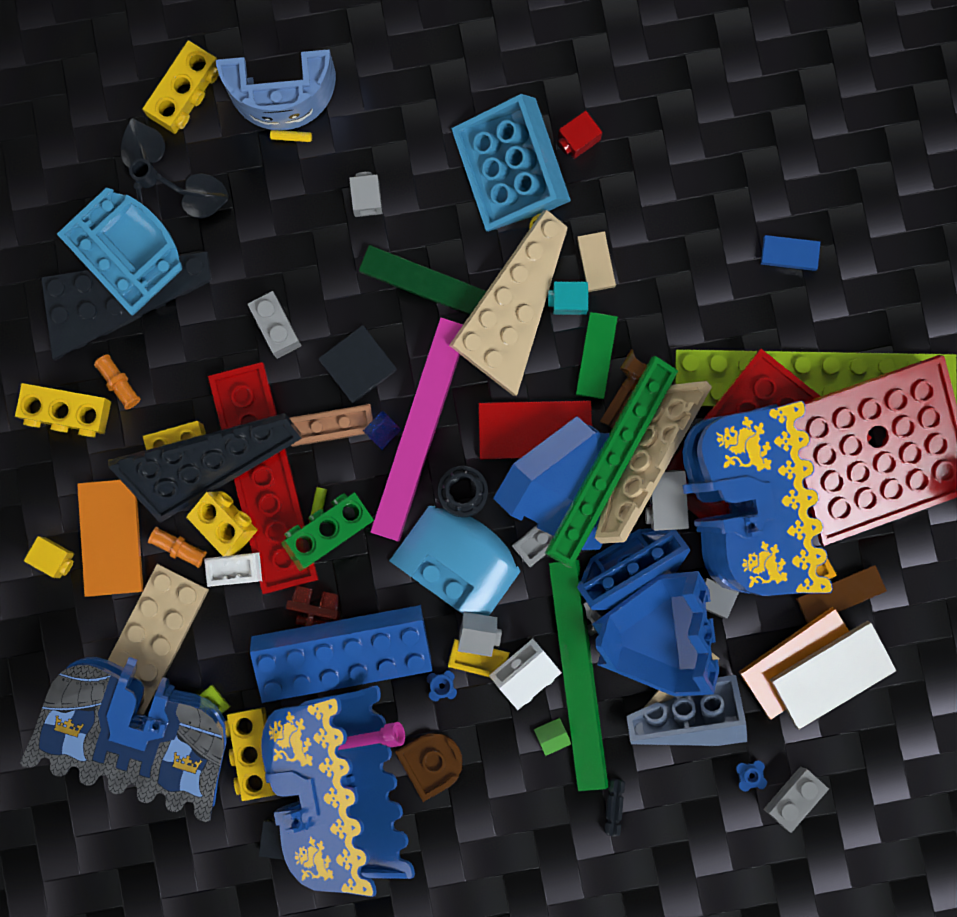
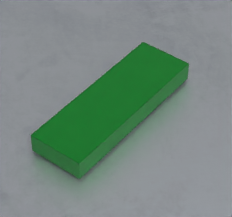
M590 312L576 395L604 399L617 316Z

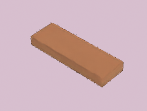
M370 404L290 418L302 436V439L291 445L292 447L375 433Z

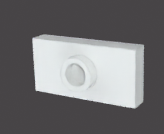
M259 552L204 559L207 587L262 581Z

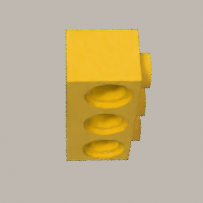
M188 40L143 107L147 117L174 134L177 133L179 128L183 129L189 121V113L193 107L198 106L205 96L204 91L209 83H214L219 76L216 66L217 58ZM196 63H206L202 70H193ZM182 85H190L188 92L178 93ZM166 108H175V111L171 116H163V112Z
M22 383L15 417L24 420L23 425L40 428L41 423L51 425V430L68 433V428L79 430L78 435L95 438L96 433L105 434L111 401L102 397ZM35 400H39L41 408L37 413L32 414L30 406ZM63 405H67L69 409L67 416L59 419L57 415L58 409ZM90 410H95L96 419L92 423L87 424L85 422L86 413Z
M265 707L228 714L225 726L227 738L231 737L233 749H229L231 766H236L238 776L234 778L236 794H241L242 801L276 795L270 783H266V772L262 758L261 740L267 721ZM242 718H248L253 724L252 731L248 734L243 733L239 728V722ZM251 746L256 749L258 757L255 762L245 759L244 750L246 747ZM257 775L262 779L263 786L261 790H254L250 787V776Z

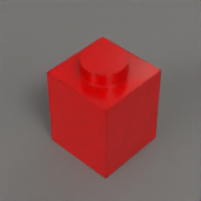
M584 111L559 129V140L557 143L566 155L570 153L573 159H575L601 140L602 131L588 112Z

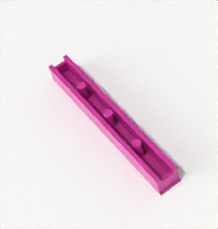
M440 318L371 529L373 534L400 541L460 356L449 345L463 324Z

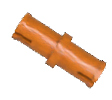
M104 355L95 361L94 366L106 380L107 388L109 391H114L126 410L140 402V397L137 396L127 382V375L119 371L110 355Z
M158 527L154 528L148 540L149 544L169 552L171 557H179L195 565L197 568L201 566L207 554L206 551H202L185 542V538L181 536L177 538Z

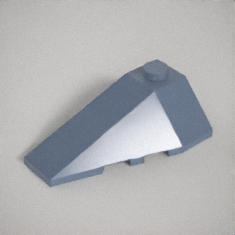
M736 675L718 677L714 694L675 696L663 703L656 702L627 716L631 744L721 746L747 742L746 721Z

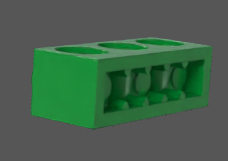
M355 492L349 497L343 493L331 501L333 508L325 513L321 508L308 517L310 521L308 525L302 529L299 525H296L284 534L287 539L281 545L299 571H302L374 521ZM344 507L353 509L355 513L353 521L344 518L342 514ZM321 523H328L331 526L332 534L330 537L323 536L320 533L319 526ZM302 538L308 542L309 550L307 553L298 551L296 548L297 539Z

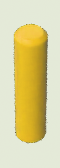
M271 130L270 139L311 142L312 133Z

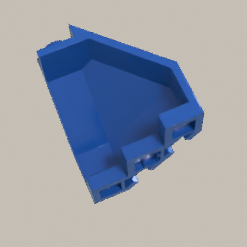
M578 416L516 461L493 499L512 517L522 521L525 516L535 521L538 529L554 536L610 433H599L596 428L587 425ZM600 516L582 550H599L603 543L595 539Z
M699 571L658 575L594 622L592 625L599 634L596 638V649L600 653L597 665L672 696L714 694L719 674L718 659H712L711 643L716 642L713 619H707L705 603L711 601L710 592Z

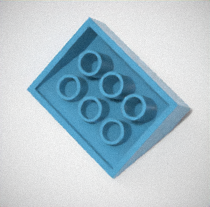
M520 94L451 128L486 231L536 216L544 210L550 211L571 201L536 98Z

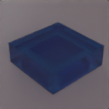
M383 411L363 430L381 450L401 431Z

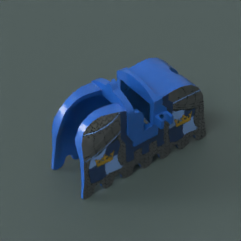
M86 657L76 660L63 670L52 682L35 730L20 761L22 766L32 768L45 757L50 760V770L55 776H63L70 767L75 766L80 770L79 779L84 785H92L99 776L105 775L108 778V788L113 794H121L128 785L134 784L137 787V797L143 803H149L156 794L163 793L166 796V807L168 810L177 812L182 809L186 802H192L195 806L194 814L196 818L204 822L210 821L212 807L216 801L219 774L227 743L226 720L219 708L207 698L193 693L174 690L175 686L170 685L169 679L163 677L154 696L148 717L137 714L144 695V685L142 681L134 677L138 659L132 657L128 658L125 667L106 659Z

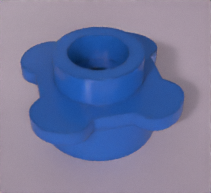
M446 671L444 674L436 675L431 673L428 675L427 682L430 684L431 692L429 697L431 700L438 701L440 698L445 697L453 699L457 695V690L453 685L455 678L453 672ZM443 683L445 687L441 689L439 684Z
M757 760L753 764L740 763L737 765L736 771L739 773L740 779L739 788L742 791L746 792L750 788L758 787L759 789H764L766 787L767 780L763 775L765 766L761 761ZM753 773L754 778L750 779L749 774Z

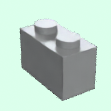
M273 291L248 303L258 326L277 359L302 346Z
M665 471L650 497V507H645L646 524H651V529L654 531L689 529L687 494L683 493L682 486L686 483V471Z
M800 766L766 805L764 810L781 826L792 833L829 788L809 770Z

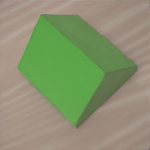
M560 718L534 729L545 756L571 745Z

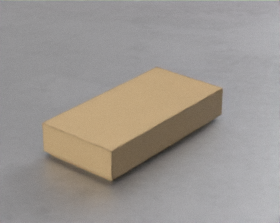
M605 231L578 236L577 241L585 281L588 282V292L615 287L616 283Z

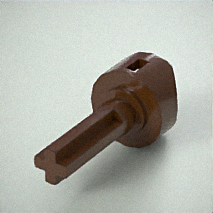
M631 349L620 367L627 378L600 421L612 429L647 367V364L641 363L635 358L633 349Z

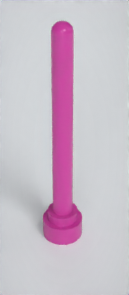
M399 722L385 724L377 732L348 736L346 743L339 746L338 750L378 743L387 745L390 748L402 746L405 741V731Z

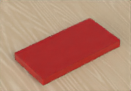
M591 401L479 403L480 460L520 459L577 416L584 423L592 426Z

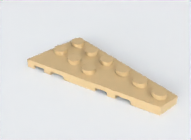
M548 210L542 211L449 345L513 396H517L568 228Z
M707 381L670 386L601 513L595 535L597 541L600 543H619L627 540L712 386Z

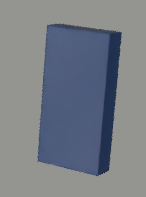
M765 235L763 238L761 265L816 271L818 269L820 242Z

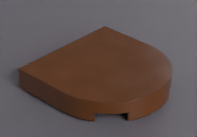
M440 733L425 734L395 751L423 802L453 785L462 770L463 759L458 745L450 737Z

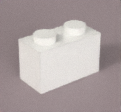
M531 639L489 676L515 708L519 710L524 704L529 703L544 687L550 685L561 672L540 646Z

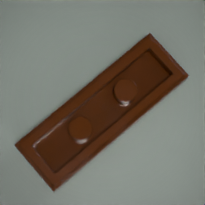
M873 565L833 582L831 593H807L796 598L808 624L831 607L840 612L887 592L876 565Z

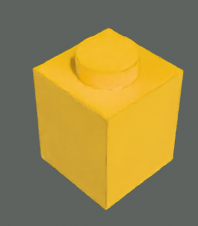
M38 536L24 562L53 578H61L62 575L65 576L70 571L74 562L71 560L74 553L46 537Z

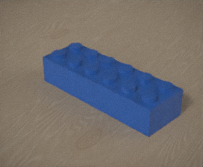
M421 605L251 637L250 655L262 703L432 671L431 654Z

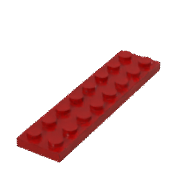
M263 362L208 376L221 430L277 415ZM285 448L234 479L241 510L251 518V524L257 529V532L249 542L252 553L259 552L262 581L259 582L262 594L319 580L315 563L299 571L281 545L287 539L284 535L287 531L296 525H299L301 529L305 527ZM299 538L296 541V548L302 553H307L309 544L305 539Z

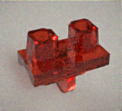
M297 586L292 601H287L286 609L309 613L308 618L297 616L296 624L307 627L325 623V621L317 620L316 615L339 620L340 611H337L339 595L323 592L320 607L309 605L313 589Z

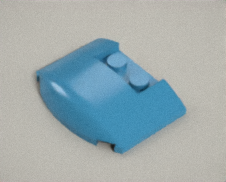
M105 188L57 235L133 316L182 270V265L179 262L176 245L161 221L134 198L128 195L113 193V189Z
M428 506L392 556L390 562L460 613L468 612L489 616L520 573L511 552L495 533L472 517H457L448 513L445 509Z

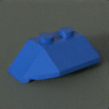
M638 529L631 533L625 542L615 543L590 558L577 588L591 610H612L658 575L676 573L690 552V549L676 529L658 531Z

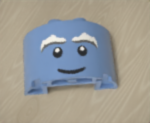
M330 50L301 52L303 80L254 84L253 78H247L244 57L216 60L219 76L236 109L250 122L270 130H290L301 127L315 119L328 105L336 81V71Z

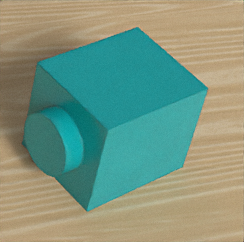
M554 282L553 290H548V307H553V315H587L588 282Z

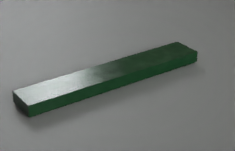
M370 245L359 269V273L469 316L487 292Z

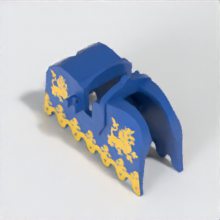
M797 401L780 407L774 404L748 412L701 420L692 427L684 441L682 451L683 465L688 483L682 485L683 493H695L697 499L701 502L712 503L724 500L729 505V514L694 520L697 532H701L704 566L710 577L722 588L761 596L831 593L833 590L830 579L819 576L816 573L817 567L826 562L827 552L821 547L813 546L812 539L822 532L823 524L818 518L809 517L807 513L810 507L817 504L819 496L814 489L805 488L803 485L804 479L811 476L814 472L813 463L810 460L799 457L800 449L810 443L809 434L806 431L797 430L794 426V422L805 414L806 408L803 401Z
M372 686L356 692L321 697L305 701L300 706H290L275 710L268 717L263 729L261 749L266 772V783H270L273 792L277 796L299 795L300 801L285 805L274 812L276 826H280L284 859L295 878L302 885L314 891L350 893L373 897L377 891L375 883L371 878L412 879L415 875L412 863L403 860L399 855L400 850L407 847L408 837L403 831H398L394 827L395 820L403 815V809L398 802L391 801L388 797V793L397 786L396 776L383 769V763L390 760L392 756L390 747L378 743L338 750L339 746L346 743L348 736L377 732L385 726V718L372 711V705L378 702L381 697L378 686Z

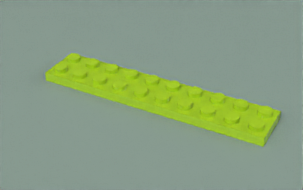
M676 350L675 369L678 370V373L675 377V384L707 381L712 388L701 407H713L757 351ZM765 351L820 396L928 358L943 355L957 403L956 354Z

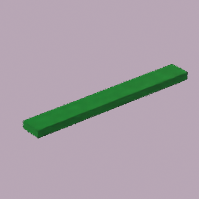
M656 356L650 359L549 543L545 554L568 568L573 566L676 377L677 369Z
M576 560L571 568L566 567L560 562L549 563L578 791L608 788L586 611L583 605L584 598L577 588L581 581L579 560Z

